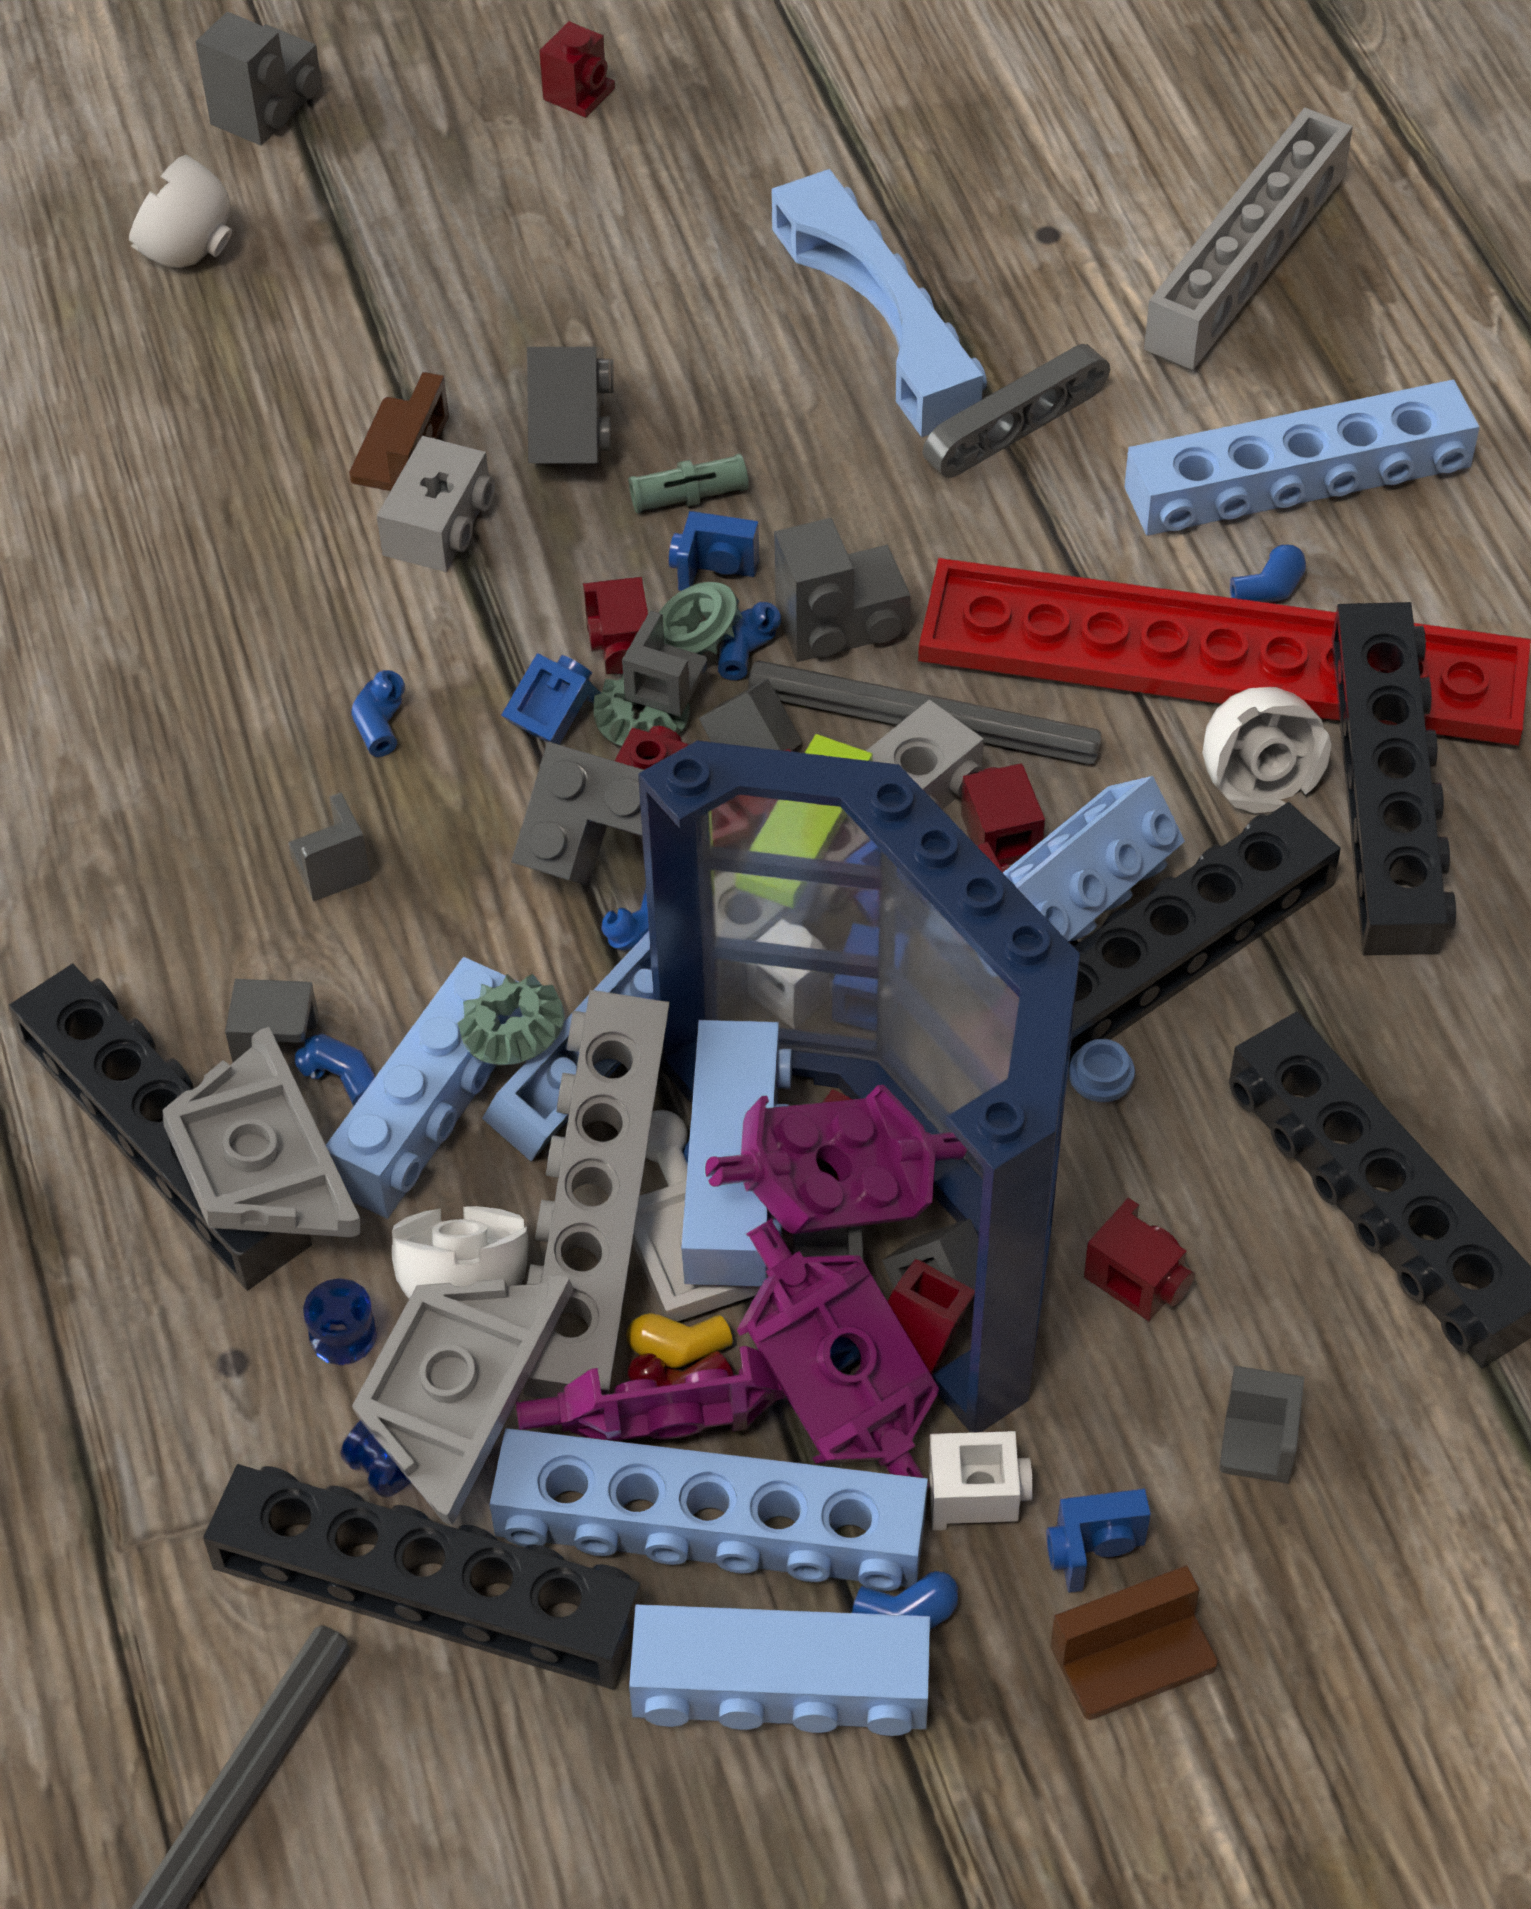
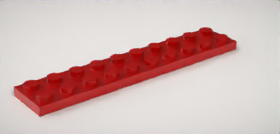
M938 558L919 642L918 661L1223 704L1231 696L1248 688L1277 687L1294 693L1303 699L1320 718L1339 720L1331 640L1336 612ZM1414 623V626L1424 627L1426 639L1424 662L1418 663L1420 677H1429L1431 682V710L1429 714H1424L1426 730L1435 729L1436 734L1519 746L1523 731L1531 639ZM1375 669L1382 673H1391L1384 669ZM1387 720L1380 721L1381 723L1386 725H1397L1396 723Z

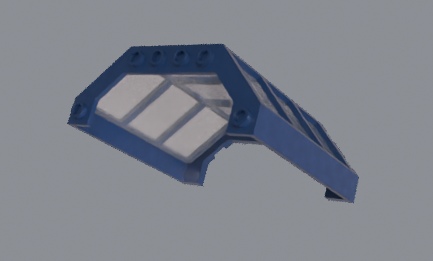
M697 740L638 773L654 1000L669 1002L660 1068L692 1104L699 1020L779 1022L780 1049H792V1075L814 1078V1085L839 1088L844 1095L853 1100L866 1098L877 1085L884 1084L923 1125L925 1132L930 1134L952 1132L967 1148L966 1155L962 1159L935 1161L933 1196L956 1222L970 1218L979 1238L971 1349L935 1372L932 1378L939 1388L937 1393L967 1430L970 1433L983 1432L1029 1401L1052 1232L1080 953L899 764Z

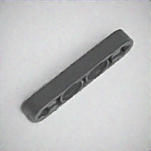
M1080 344L942 422L926 439L922 451L923 457L945 477H954L965 472L1097 394L1109 377L1110 363L1088 344Z

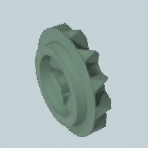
M718 582L695 584L677 593L659 612L663 614L664 644L700 655L708 651L717 654V645L722 640L734 638L732 626L736 625L743 618L737 606L739 603L738 598L728 586ZM704 615L707 620L700 622V620H703Z
M623 675L619 680L605 679L602 694L594 696V720L596 726L605 738L619 746L623 745L632 727L648 732L653 726H664L672 729L679 735L685 728L690 715L688 702L681 717L646 706L644 711L640 712L639 718L635 719L632 706L637 705V703L625 699Z
M506 974L502 985L492 988L481 984L480 997L463 1002L464 1018L457 1024L466 1049L474 1057L490 1064L510 1065L534 1058L551 1046L562 1030L565 1013L553 984L542 985L533 974L527 976L521 982L515 981ZM520 1007L521 1018L510 1017L505 1024H500L499 1015L510 1016L515 1008Z

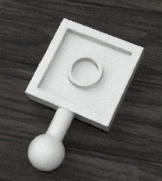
M667 1110L652 1111L645 1157L659 1163L668 1187L639 1196L632 1242L663 1316L678 1322L755 1296L761 1286L684 1284L681 1246L688 1163L683 1151L687 1144L688 1132L685 1123L677 1114Z

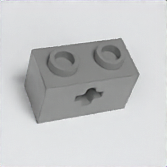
M422 436L377 514L382 555L447 572L457 552H464L468 547L472 536L473 523L479 512L487 511L493 499L495 482L493 478L489 477L486 452Z

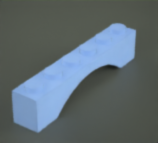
M830 169L772 188V230L794 261L798 264L820 270L847 283L866 297L887 321L896 337L899 349L896 361V403L921 437L930 435L942 422L981 401L982 390H985L987 387L986 375L981 363L976 358H970L960 344L955 328L951 323L943 322L934 310L931 297L926 289L917 287L908 275L907 267L902 257L898 253L893 254L883 241L881 231L874 220L868 221L859 209L853 191L849 187H843Z

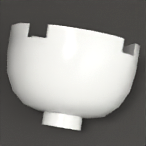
M188 155L181 156L160 176L169 183L157 195L151 191L149 192L133 222L129 234V241L134 243L131 245L132 248L161 265L173 268L195 265L208 253L214 257L218 256L227 245L232 234V229L226 226L230 215V201L223 184L205 166Z
M1277 687L1248 688L1231 696L1216 709L1206 726L1202 754L1212 782L1234 807L1251 813L1274 812L1283 806L1286 802L1281 801V799L1294 796L1300 789L1306 795L1317 785L1328 766L1332 744L1328 732L1323 727L1322 720L1303 699L1294 693Z
M479 1206L463 1207L464 1219L442 1221L441 1209L428 1210L406 1217L395 1224L392 1229V1261L396 1280L409 1299L417 1285L451 1283L454 1286L465 1287L476 1281L505 1279L507 1286L521 1285L525 1278L529 1250L527 1227L524 1228V1219L518 1214L503 1209Z

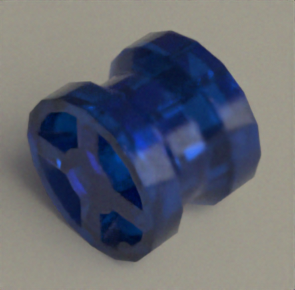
M342 1278L327 1280L314 1287L306 1297L303 1313L310 1345L317 1357L327 1363L336 1365L351 1364L364 1358L374 1347L377 1338L376 1323L369 1294L363 1286L355 1281ZM343 1324L347 1329L331 1330L330 1325Z
M360 1420L348 1433L340 1451L341 1459L351 1469L356 1471L363 1470L368 1475L369 1486L379 1496H393L411 1482Z

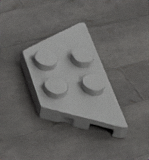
M270 1027L260 1029L251 1036L252 1047L231 1065L222 1060L204 1075V1079L198 1087L185 1091L163 1109L164 1128L209 1228L338 1237L360 1235L359 1214Z
M562 1275L547 1276V1283L507 1286L505 1279L481 1280L465 1287L454 1286L451 1283L417 1285L355 1399L352 1407L357 1417L443 1522L453 1526L573 1292L570 1278Z

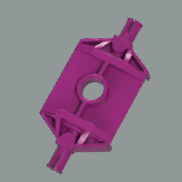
M884 1084L877 1085L864 1099L766 1108L769 1102L768 1096H761L745 1114L742 1129L741 1155L710 1157L706 1162L705 1174L706 1177L712 1176L708 1182L713 1187L743 1183L746 1192L753 1191L786 1231L791 1234L916 1219L932 1203L935 1161L962 1159L966 1155L967 1148L952 1132L940 1134L925 1132L923 1125ZM816 1159L828 1162L836 1170L839 1181L832 1175L821 1172Z
M772 1218L746 1233L768 1268L765 1271L768 1278L762 1283L739 1324L737 1332L740 1336L747 1332L750 1334L820 1453L812 1458L815 1464L872 1462L877 1460L880 1466L884 1465L889 1474L924 1478L908 1450L915 1447L912 1439L936 1398L939 1388L859 1255L803 1257L800 1251L792 1255L775 1227ZM837 1337H845L852 1340L860 1350L861 1365L854 1375H845L839 1372L831 1361L830 1348Z
M748 1346L739 1347L742 1364L741 1369H739V1375L728 1377L727 1371L723 1369H707L689 1374L685 1377L686 1383L657 1387V1382L654 1380H633L616 1386L614 1394L602 1395L598 1368H592L565 1386L564 1392H558V1396L522 1402L516 1401L519 1430L562 1424L563 1432L571 1431L584 1438L618 1442L646 1436L654 1439H675L696 1434L707 1427L727 1424L731 1425L733 1432L747 1430L758 1415L777 1400L785 1399V1394L760 1351Z

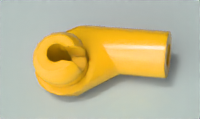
M648 1313L631 1321L626 1332L627 1342L631 1349L639 1355L646 1353L655 1354L657 1358L663 1360L665 1367L671 1369L681 1368L708 1356L714 1351L725 1349L731 1346L733 1342L730 1328L721 1315L713 1316L689 1327L662 1315Z

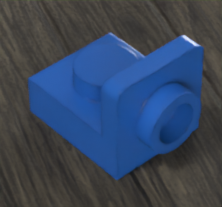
M689 511L683 534L674 533L669 550V567L677 569L678 590L682 591L693 586L698 569L715 571L721 574L755 577L759 563L758 521Z
M537 653L501 716L511 724L546 742L560 745L584 701L588 700L594 704V696L602 693L589 681L592 672L582 664L565 655H561L556 663Z
M1145 1489L1060 1499L1057 1525L1047 1527L1046 1540L1051 1568L1053 1571L1064 1569L1068 1593L1083 1591L1087 1568L1085 1553L1094 1552L1101 1557H1115L1132 1551L1136 1546L1145 1545L1151 1515Z

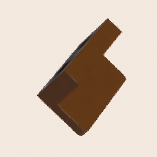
M422 372L409 401L392 397H385L382 400L349 471L352 484L391 491L421 437L426 436L439 440L449 417L443 375Z
M1187 1565L1054 1615L1050 1647L1086 1719H1096L1216 1671L1218 1660L1195 1617L1200 1589Z

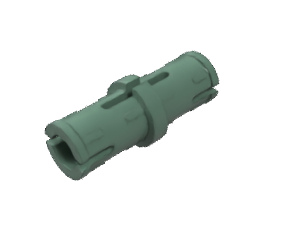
M741 454L695 465L690 460L677 463L676 469L628 478L630 496L636 513L685 502L687 507L699 505L700 498L736 490L743 491L749 487L747 470Z

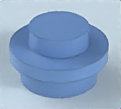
M1109 1039L1089 1041L1074 1054L1070 1062L1069 1079L1071 1085L1081 1096L1092 1101L1110 1102L1117 1100L1131 1089L1134 1081L1135 1067L1131 1057L1119 1043Z

